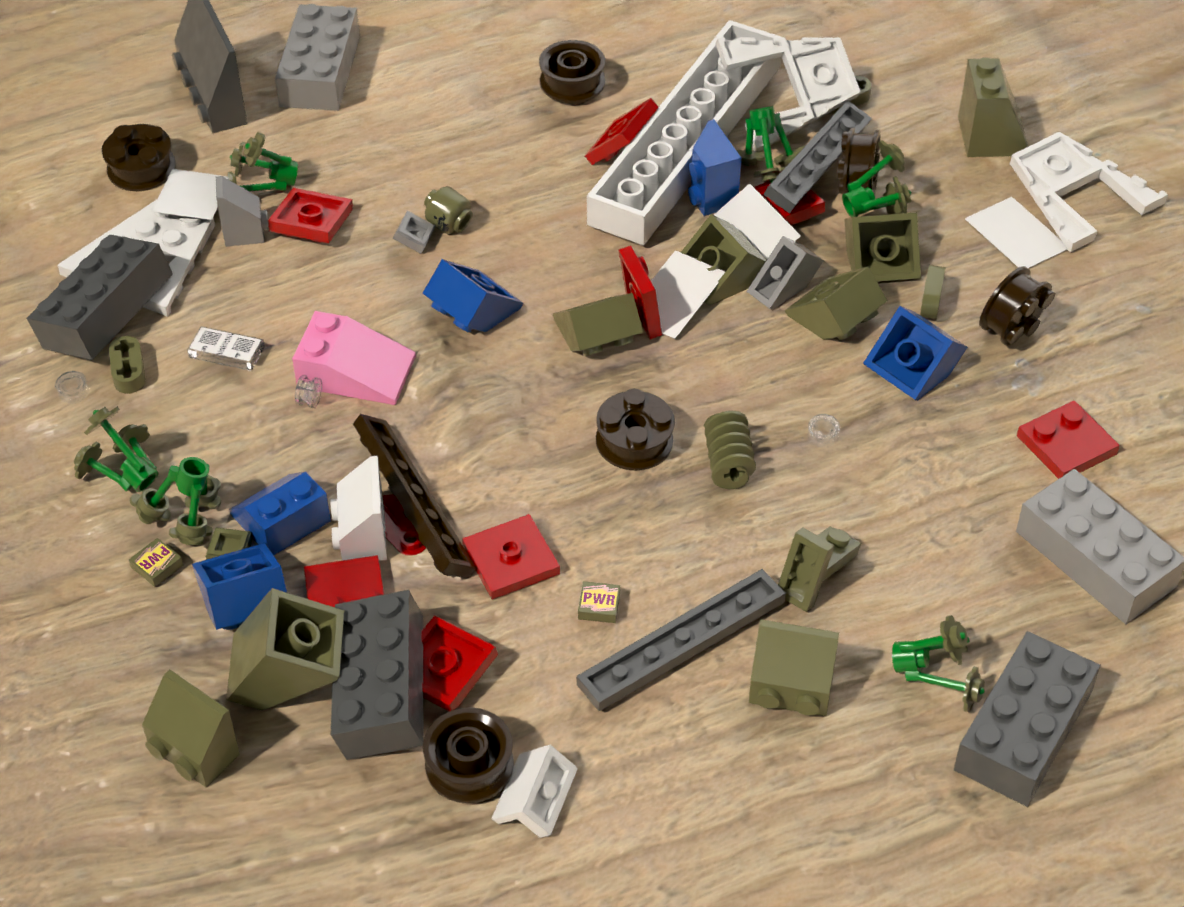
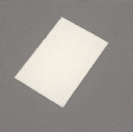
M172 169L151 212L212 220L218 208L216 177L221 175Z
M748 184L714 214L733 224L766 260L782 236L793 241L800 237V234L751 184Z
M1013 197L965 218L1018 268L1022 266L1030 268L1068 250L1062 240Z
M675 250L651 280L656 290L662 333L675 339L717 286L718 280L725 271L720 269L708 271L706 268L712 267L711 265Z

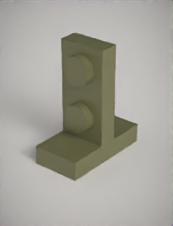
M831 526L819 535L805 528L798 530L794 535L778 586L786 593L785 600L805 612L809 611L815 605L822 582L855 558L862 543L851 538L847 532Z

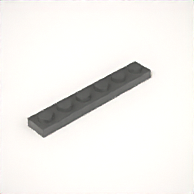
M847 100L769 185L764 195L777 206L790 213L843 154L844 151L841 150L843 131L849 132L850 128H854L855 133H861L872 118Z
M761 569L577 675L576 685L595 708L601 711L783 604L786 593Z

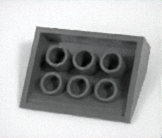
M188 0L174 39L176 52L172 53V57L177 71L180 70L185 88L190 87L191 101L193 105H197L201 122H207L212 134L247 125L235 50L210 1Z

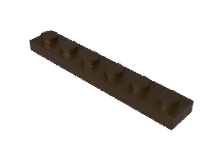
M360 413L353 422L360 436V441L368 449L371 456H378L379 471L382 472L388 482L390 492L396 496L404 509L403 514L416 529L419 541L432 556L435 568L446 576L453 575L469 578L475 571L476 566L388 422Z

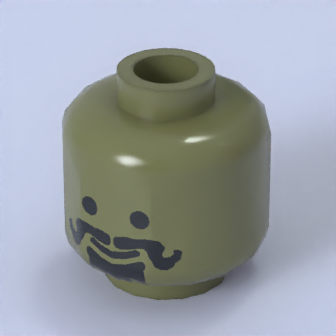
M449 186L442 187L438 191L432 190L424 201L426 206L425 219L445 234H452L455 231L458 233L462 232L472 219L471 202Z

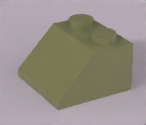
M917 212L844 219L846 251L852 271L869 266L877 282L921 278Z
M713 214L708 217L680 252L711 265L712 267L706 268L708 271L716 269L725 271L718 280L717 286L704 301L708 305L747 290L767 261L733 224Z
M869 266L826 278L788 307L785 312L788 317L823 340L834 337L843 340L857 331L855 326L860 322H867L877 316V309L887 302V299Z
M633 293L616 295L553 313L554 321L570 350L582 351L584 356L603 351L602 344L614 341L615 347L634 342L633 335L643 333Z
M760 619L750 682L749 703L768 709L780 708L797 711L808 716H827L839 632Z
M168 670L161 680L142 723L147 739L145 746L155 758L159 760L165 758L174 764L175 769L183 778L188 781L195 779L207 788L240 755L230 713L227 708L172 670Z

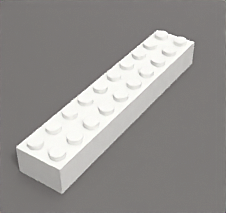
M729 20L587 195V225L644 246L691 185L689 164L692 162L693 147L707 122L714 119L727 137L781 67L782 57L725 70L715 44L717 38L725 37V40H740L741 37H755L756 40H773L774 37L780 36Z

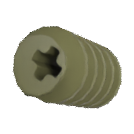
M725 411L711 415L706 419L703 426L705 428L712 480L720 488L729 490L739 489L748 482L749 476L756 470L748 419L745 414L739 411Z

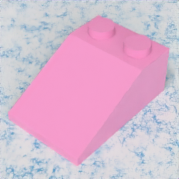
M315 311L292 360L298 388L396 405L416 358V353L347 316Z

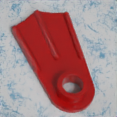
M393 494L383 495L386 539L401 554L408 556L420 554L426 547L419 541L418 533L411 521L403 514L404 509L398 499ZM408 537H415L418 539L416 542L408 543L405 541V539Z

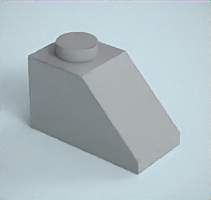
M217 176L216 200L225 246L264 243V230L269 229V217L267 210H261L259 197L225 177Z
M782 236L746 292L769 309L774 310L804 290L824 260L802 244Z

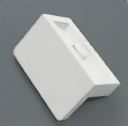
M552 745L521 753L515 762L512 776L503 790L492 820L497 824L518 819L539 838L551 835L578 768Z

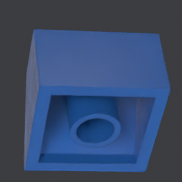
M714 119L707 122L695 143L692 162L689 164L691 187L688 188L689 199L693 205H697L703 216L718 212L739 193L741 156Z
M444 259L440 261L423 291V294L433 301L431 306L444 315L450 314L455 318L453 323L467 332H471L472 329L487 332L520 310L524 304L480 270Z
M899 306L863 364L918 401L951 374L968 347L918 313Z
M307 472L289 474L229 509L231 516L245 531L252 533L253 540L258 545L265 543L273 555L331 522L327 493Z
M265 543L192 564L208 615L216 630L221 628L231 630L240 627L272 588L287 592L281 565Z

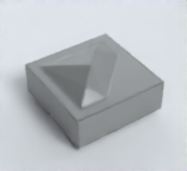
M407 210L393 239L421 254L436 226Z

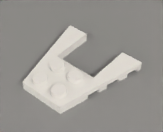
M719 37L716 40L715 44L725 70L782 57L800 106L778 112L780 113L781 124L786 136L837 109L847 100L855 99L860 93L841 38L786 40L785 37H774L773 40H756L755 37H741L740 40H725V37ZM775 127V133L769 134L770 145L780 140ZM754 130L753 150L761 151L764 149L762 136H756Z
M1058 132L1012 154L1010 165L1069 252L1094 241L1097 230L1060 198L1061 196L1100 178L1141 215L1166 203L1168 194L1163 190L1158 194L1146 187L1147 181L1136 175L1132 176V178L1117 170V164L1110 160L1100 161L1092 156V150Z
M155 200L57 265L59 273L62 276L68 277L79 266V263L88 257L100 244L101 240L109 234L159 243L166 260L170 262L169 266L173 275L143 307L168 317L171 313L170 306L174 298L178 299L183 290L182 283L186 275L191 274L195 266L194 260L197 254L202 253L215 227L214 217L212 220L151 212L157 201Z

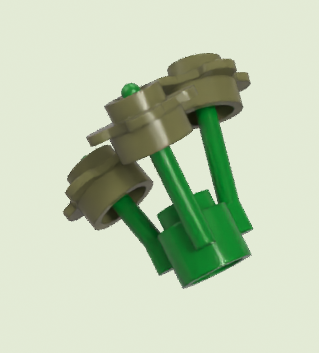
M187 457L180 462L179 467L175 465L170 466L168 476L159 489L148 488L141 495L133 494L130 497V504L136 507L139 519L145 524H151L155 520L168 521L171 517V512L168 510L169 500L165 493L175 481L178 490L187 496L185 498V505L190 510L189 513L178 517L177 526L169 529V535L172 538H179V541L186 545H200L206 536L212 535L213 529L207 525L206 518L198 514V507L208 506L210 509H216L221 505V498L218 496L221 482L217 478L208 475L210 466L204 460L197 457Z

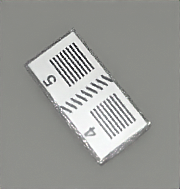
M200 326L187 351L189 358L252 371L265 345L264 340L260 338Z

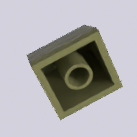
M999 58L968 59L958 115L967 157L1012 156V154L1027 148L1028 143L1020 112Z
M272 588L233 634L226 700L265 710L336 681L340 676L344 610Z

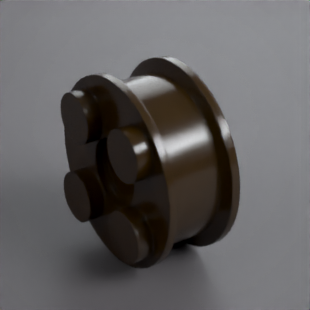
M565 40L548 46L541 53L539 58V67L542 71L540 87L548 97L573 106H579L585 101L598 96L604 89L605 75L603 70L605 67V56L597 46L580 40Z
M150 124L120 125L116 127L102 146V156L107 164L109 180L116 187L127 191H146L164 184L172 169L176 168L175 157L171 152L172 146L169 135L161 127Z
M850 128L849 132L843 131L841 150L844 151L843 160H839L837 179H840V194L849 192L847 184L858 180L879 163L880 148L878 143L881 141L880 130H876L874 134L855 133L854 128ZM878 173L862 185L863 188L869 187L874 195L877 187Z
M1025 266L1015 269L998 285L984 306L979 320V325L983 330L992 329L1001 335L1000 340L1006 346L1014 344L1022 335L1031 336L1040 324L1038 318L1055 297L1052 285L1046 281L1041 283L1030 276V269Z
M633 388L611 396L600 406L596 419L598 428L596 432V446L601 456L607 462L621 469L637 471L653 468L669 456L673 447L672 433L675 426V418L670 406L664 400L654 394Z
M459 708L437 718L428 728L423 740L425 772L433 789L446 799L459 803H481L498 794L509 782L514 768L513 743L509 728L497 715L480 708ZM471 753H475V755L466 757Z

